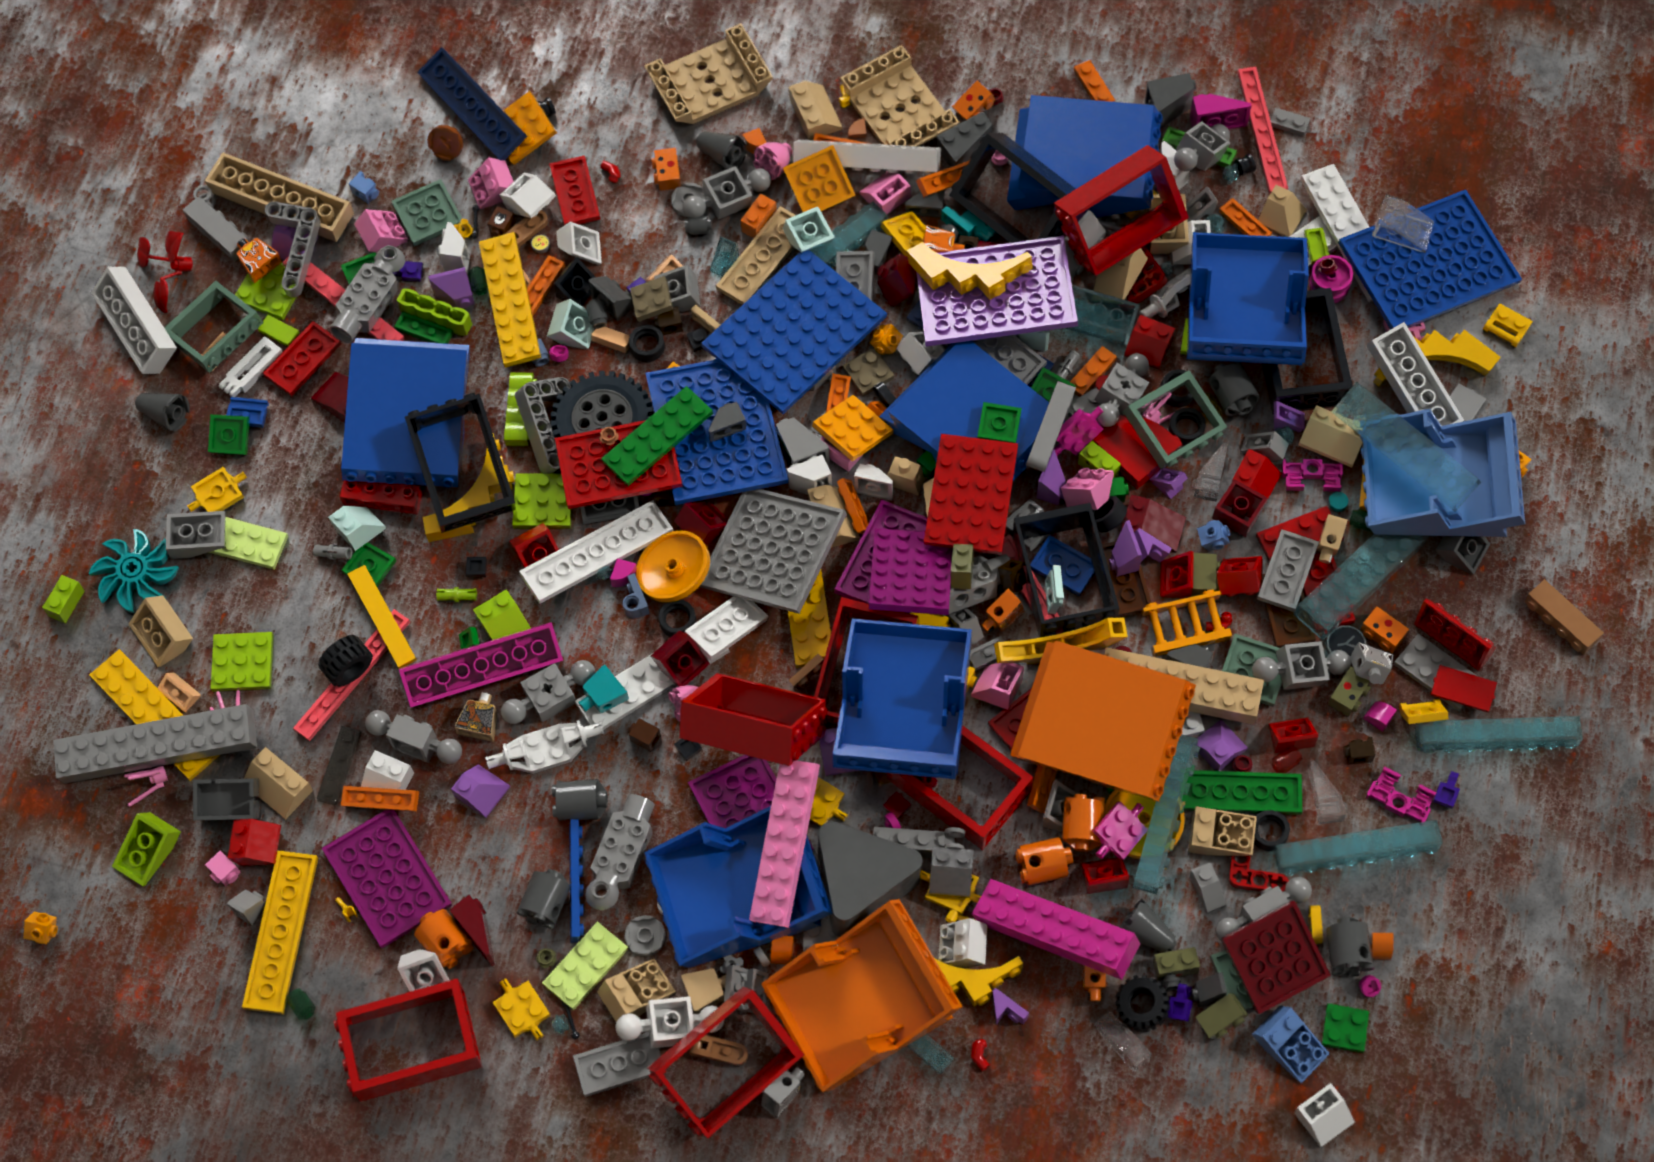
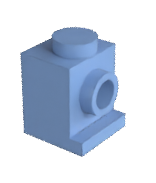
M361 171L349 182L352 194L367 204L377 198L379 190L375 187L376 184L370 178L366 179Z

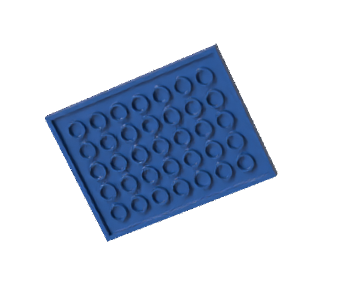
M1466 189L1340 238L1338 241L1339 246L1390 330L1403 322L1410 328L1519 284L1522 281L1521 276Z
M807 250L803 253H798L709 335L701 345L779 412L784 414L887 317V312L810 250Z
M716 359L645 373L654 413L686 386L713 410V414L675 446L683 486L672 489L675 505L788 484V476L769 402ZM737 402L746 419V430L710 442L709 428L718 409L727 403Z

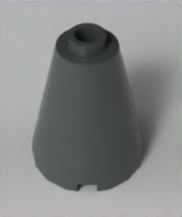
M703 131L696 138L697 147L726 170L734 166L738 169L746 157L747 151L744 149L745 145L747 146V141L740 135Z
M141 393L135 400L138 411L167 430L177 431L187 421L185 415L190 410L187 397L181 394Z
M1140 899L1134 905L1136 910L1133 909L1131 913H1128L1119 928L1135 933L1141 944L1162 953L1172 951L1177 944L1174 941L1176 936L1150 906Z

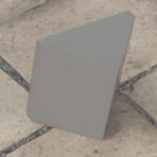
M1054 780L1042 827L1062 832L1065 797H1074L1077 793L1057 780Z

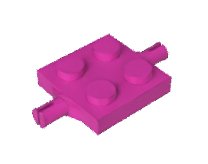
M1099 406L1091 414L1079 408L1062 425L1056 440L1059 444L1054 448L1057 456L1064 449L1077 455L1103 430L1102 426L1096 421V418L1104 412Z
M1121 801L1116 802L1092 831L1102 843V847L1096 852L1100 859H1103L1107 852L1110 851L1120 860H1124L1148 831L1137 817L1144 809L1140 803H1136L1132 810H1128Z

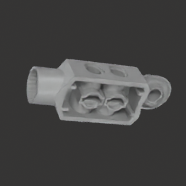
M385 246L376 253L374 263H364L336 303L337 317L329 330L338 340L344 343H352L358 332H370L398 291L397 279L393 273L399 271L404 266L405 256L397 247Z
M1006 554L990 560L981 556L974 557L971 589H951L950 579L949 614L997 597V586L1001 585L998 567L1008 562L1010 558Z
M629 794L623 810L613 812L590 867L596 879L588 885L585 893L586 901L594 909L606 910L611 908L618 900V889H627L632 886L645 854L644 852L653 834L648 821L655 804L645 797ZM600 889L607 890L606 894L602 896L597 895V892Z

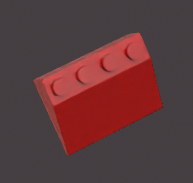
M1427 598L1423 601L1414 625L1479 671L1493 655L1496 646H1494L1491 640L1480 636L1473 627L1462 623L1459 617L1448 613L1441 604Z

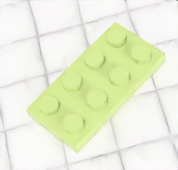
M226 517L225 547L209 553L275 570L288 534Z
M597 921L542 984L574 1011L626 953L628 947Z

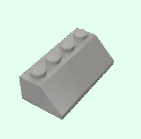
M1088 210L1078 223L1088 248H1091L1105 239L1106 231L1094 214ZM1066 236L1064 241L1072 283L1075 275H1079L1084 267L1075 262L1073 257L1075 255L1074 251L1069 247L1067 243L1069 239Z

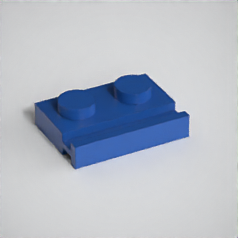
M230 397L231 401L226 415L250 417L249 427L264 428L267 406H269L267 400Z

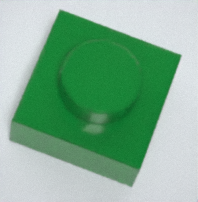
M469 627L459 634L461 649L479 644L476 627Z

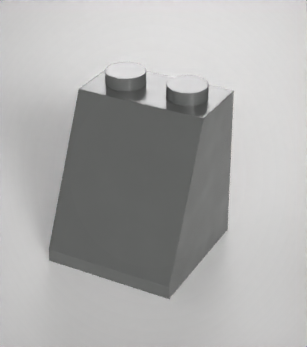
M1190 73L1147 81L1144 102L1146 105H1154L1161 112L1163 120L1160 124V129L1191 109L1196 83L1194 79H1191Z

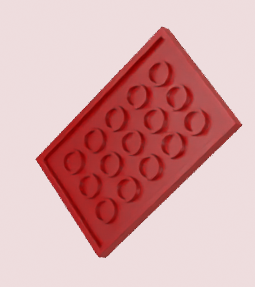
M646 420L613 426L612 428L619 435L618 440L613 445H606V443L603 444L600 441L602 429L555 438L568 509L683 487L675 447L631 485L627 486L602 462L601 458Z
M941 434L924 545L953 548L954 544H971L976 552L1002 555L1018 443Z

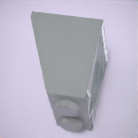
M794 417L790 419L785 418L776 424L780 448L789 467L795 463L805 462L812 456L823 455L827 465H830L828 445Z

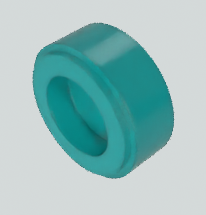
M1334 492L1329 497L1328 505L1331 510L1342 512L1347 508L1349 500L1346 494Z

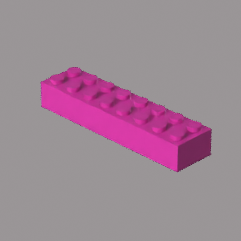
M552 622L400 668L399 673L411 708L563 661Z
M990 879L972 912L976 921L987 924V928L1121 980L1140 946V942L1133 932Z

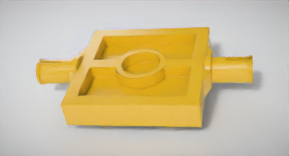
M224 467L220 468L191 486L197 500L187 505L191 512L200 506L207 512L225 510L244 498L239 490L238 483L247 479V476L242 471L233 477L228 474Z
M818 777L810 820L820 827L833 816L844 822L848 814L839 810V805L845 793Z
M922 870L920 879L929 882L930 885V874ZM972 874L970 897L929 894L928 889L925 899L946 909L956 910L960 915H963L967 905L971 901L978 903L981 897L975 894V887L979 877Z
M504 979V982L502 980L499 984L506 993L495 1000L493 1005L514 1038L529 1031L532 1032L536 1041L540 1040L539 1037L543 1038L544 1035L541 1033L538 1025L550 1017V1013L530 982L526 981L520 986L512 988L507 979Z

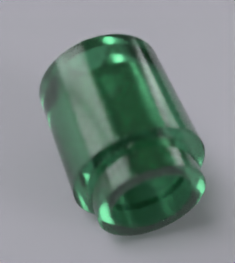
M480 267L471 268L467 273L471 291L475 295L486 294L488 292V285L484 269Z
M1361 509L1352 510L1349 525H1353V528L1372 532L1370 528H1367L1365 522L1368 512Z
M297 988L288 994V1005L298 1019L307 1020L314 1015L316 1006L305 991Z

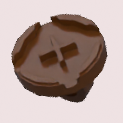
M439 125L434 127L428 135V147L430 150L432 149L436 157L442 160H452L462 152L463 139L457 128Z

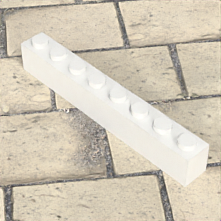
M797 140L794 142L793 163L833 145L844 169L845 167H852L854 171H862L863 168H870L872 172L888 169L889 173H898L899 170H906L907 174H916L917 171H924L925 175H930L940 170L941 148L812 140Z

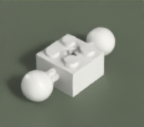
M690 997L649 1000L646 1007L647 1019L640 1020L634 1014H624L616 1022V1032L620 1038L627 1041L638 1038L641 1032H649L651 1048L674 1046L718 1007L707 1006L699 1014L693 1015ZM725 1019L713 1028L710 1033L719 1031L723 1027Z

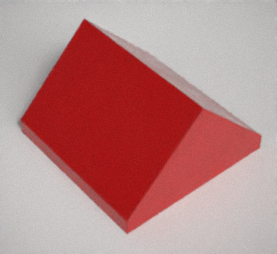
M1193 551L1161 561V597L1182 599L1191 597L1193 590Z
M1308 717L1269 723L1275 753L1315 747L1318 733Z
M1113 858L1081 863L1087 894L1128 888L1129 874L1123 860Z

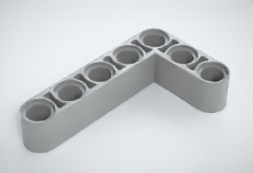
M270 202L265 207V213L270 222L276 225L296 228L282 279V287L286 294L291 298H295L303 290L321 221L316 211L312 208ZM296 214L295 217L289 218L291 215ZM314 217L313 220L307 221L309 218ZM305 234H309L308 237L302 238ZM300 251H305L303 254L298 255ZM300 267L298 271L293 272L295 268ZM296 284L295 287L289 289L290 285Z
M564 377L528 382L515 393V399L540 471L544 474L554 473L560 468L552 427L543 402L557 400L558 394L563 395L562 389L565 386L570 389V383Z
M1060 381L1057 382L1026 466L1045 472L1064 419L1068 415L1076 387Z

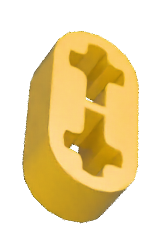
M1309 905V931L1315 943L1322 944L1320 905Z

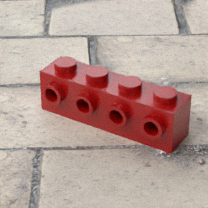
M343 481L340 499L343 505L367 507L369 509L418 515L422 492L418 485Z

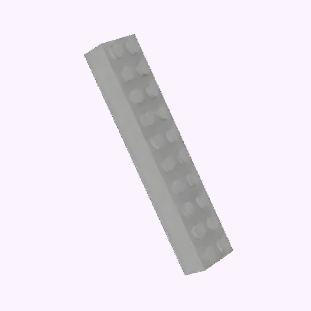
M247 704L53 740L56 779L66 784L257 748L254 710Z

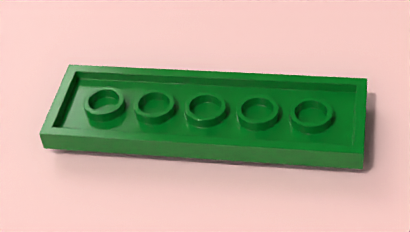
M686 386L602 457L601 460L622 482L629 486L713 414V410Z
M1180 770L1179 801L1184 811H1194L1197 806L1233 813H1261L1265 810H1274L1281 814L1302 815V774Z

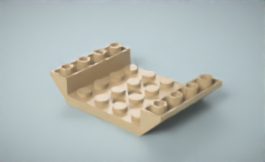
M742 24L725 30L726 39L664 65L660 58L644 65L675 121L695 124L758 96L773 79L772 74ZM701 65L707 67L705 70L697 69ZM707 79L714 80V82L710 84L706 83L705 81ZM715 92L722 93L719 97L713 96Z
M902 45L841 77V82L850 97L851 104L862 119L865 118V123L881 144L920 146L960 124L950 109L947 111L943 109L913 69L911 57ZM918 99L920 102L913 104L911 100ZM898 107H902L905 110L903 112H897L895 109ZM886 115L889 119L884 121L880 117Z

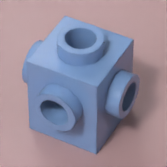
M1219 520L1209 521L1206 525L1197 528L1201 545L1207 551L1222 549L1224 545L1230 543L1228 538L1230 531L1227 525L1222 524Z

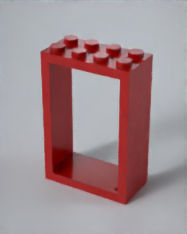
M1149 145L1054 202L1056 207L1055 214L1063 224L1061 228L1064 234L1068 236L1069 240L1067 243L1071 250L1074 251L1075 255L1073 257L1078 265H1082L1087 272L1090 271L1095 276L1189 218L1166 156ZM1150 171L1162 204L1093 247L1088 248L1076 216Z
M841 597L814 697L827 700L849 618L856 617L864 620L920 625L919 617L899 611L869 609L868 603ZM827 711L824 725H827L828 722L835 724L837 728L840 714Z
M717 673L681 701L679 738L790 766L793 764V760H798L818 740L824 737L826 732L824 719L827 715L826 700Z
M963 726L961 744L1017 784L983 826L969 818L913 775L887 773V780L950 827L964 829V837L983 851L1029 795L1033 785V776Z
M458 978L336 1012L337 1019L334 1020L336 1032H339L341 1037L338 1040L340 1051L345 1056V1059L342 1060L344 1070L348 1072L350 1079H347V1086L349 1092H352L353 1097L356 1096L360 1102L482 1068L465 991ZM454 997L466 1051L382 1076L360 1080L349 1032L350 1025Z
M743 986L647 1069L650 1072L648 1077L651 1081L663 1088V1091H661L663 1096L673 1104L675 1103L676 1107L674 1109L678 1115L689 1121L687 1126L699 1137L702 1135L708 1139L803 1057L804 1054L755 991ZM747 1004L782 1049L779 1054L707 1116L699 1119L664 1075L665 1069L740 1005Z

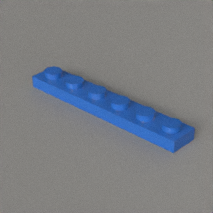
M571 819L569 824L570 943H578L580 936L584 934V924H580V916H583V904H580V897H583V884H579V877H583V865H579V858L583 857V846H579V838H582L583 829L582 826H579V819Z

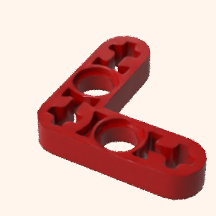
M1141 247L1148 258L1142 268L1145 277L1133 284L1124 302H1118L1121 308L1125 310L1134 307L1167 283V276L1146 247ZM1154 265L1153 269L1146 270L1148 266ZM1141 287H1146L1145 291L1138 292Z
M1231 856L1229 883L1234 888L1262 892L1268 888L1269 878H1271L1270 882L1272 883L1270 887L1272 889L1277 886L1274 883H1277V880H1281V883L1285 885H1282L1280 889L1282 892L1285 891L1286 884L1289 881L1285 875L1249 869L1250 856H1245L1246 862L1242 864L1236 862L1235 856ZM1237 874H1240V877L1244 879H1241L1240 882H1236V878L1233 877H1236ZM1248 875H1251L1249 884H1246ZM1260 876L1264 879L1265 883L1262 886H1257L1254 884L1253 878Z

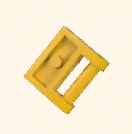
M1499 303L1484 325L1483 330L1496 334L1516 348L1533 321ZM1493 324H1496V325H1498V326L1504 328L1505 330H1507V331H1509V332L1515 334L1516 337L1513 336V335H1511L1510 333H1508V332H1506V331L1500 329L1499 327H1497V326H1495V325H1493Z
M1440 699L1408 705L1407 703L1399 704L1400 714L1408 724L1449 719L1448 711L1441 704Z

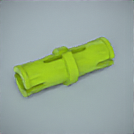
M437 588V601L450 600L459 602L477 600L476 588Z

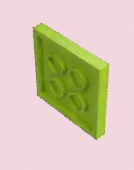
M280 263L256 283L252 281L247 273L235 294L252 309L280 320H284L296 297H289L282 287V279L286 268L283 266V263ZM296 284L290 285L289 289L295 287Z
M516 473L514 493L516 510L513 511V529H532L542 523L549 529H571L572 509L567 507L561 473Z
M273 633L214 634L211 672L212 692L271 689Z

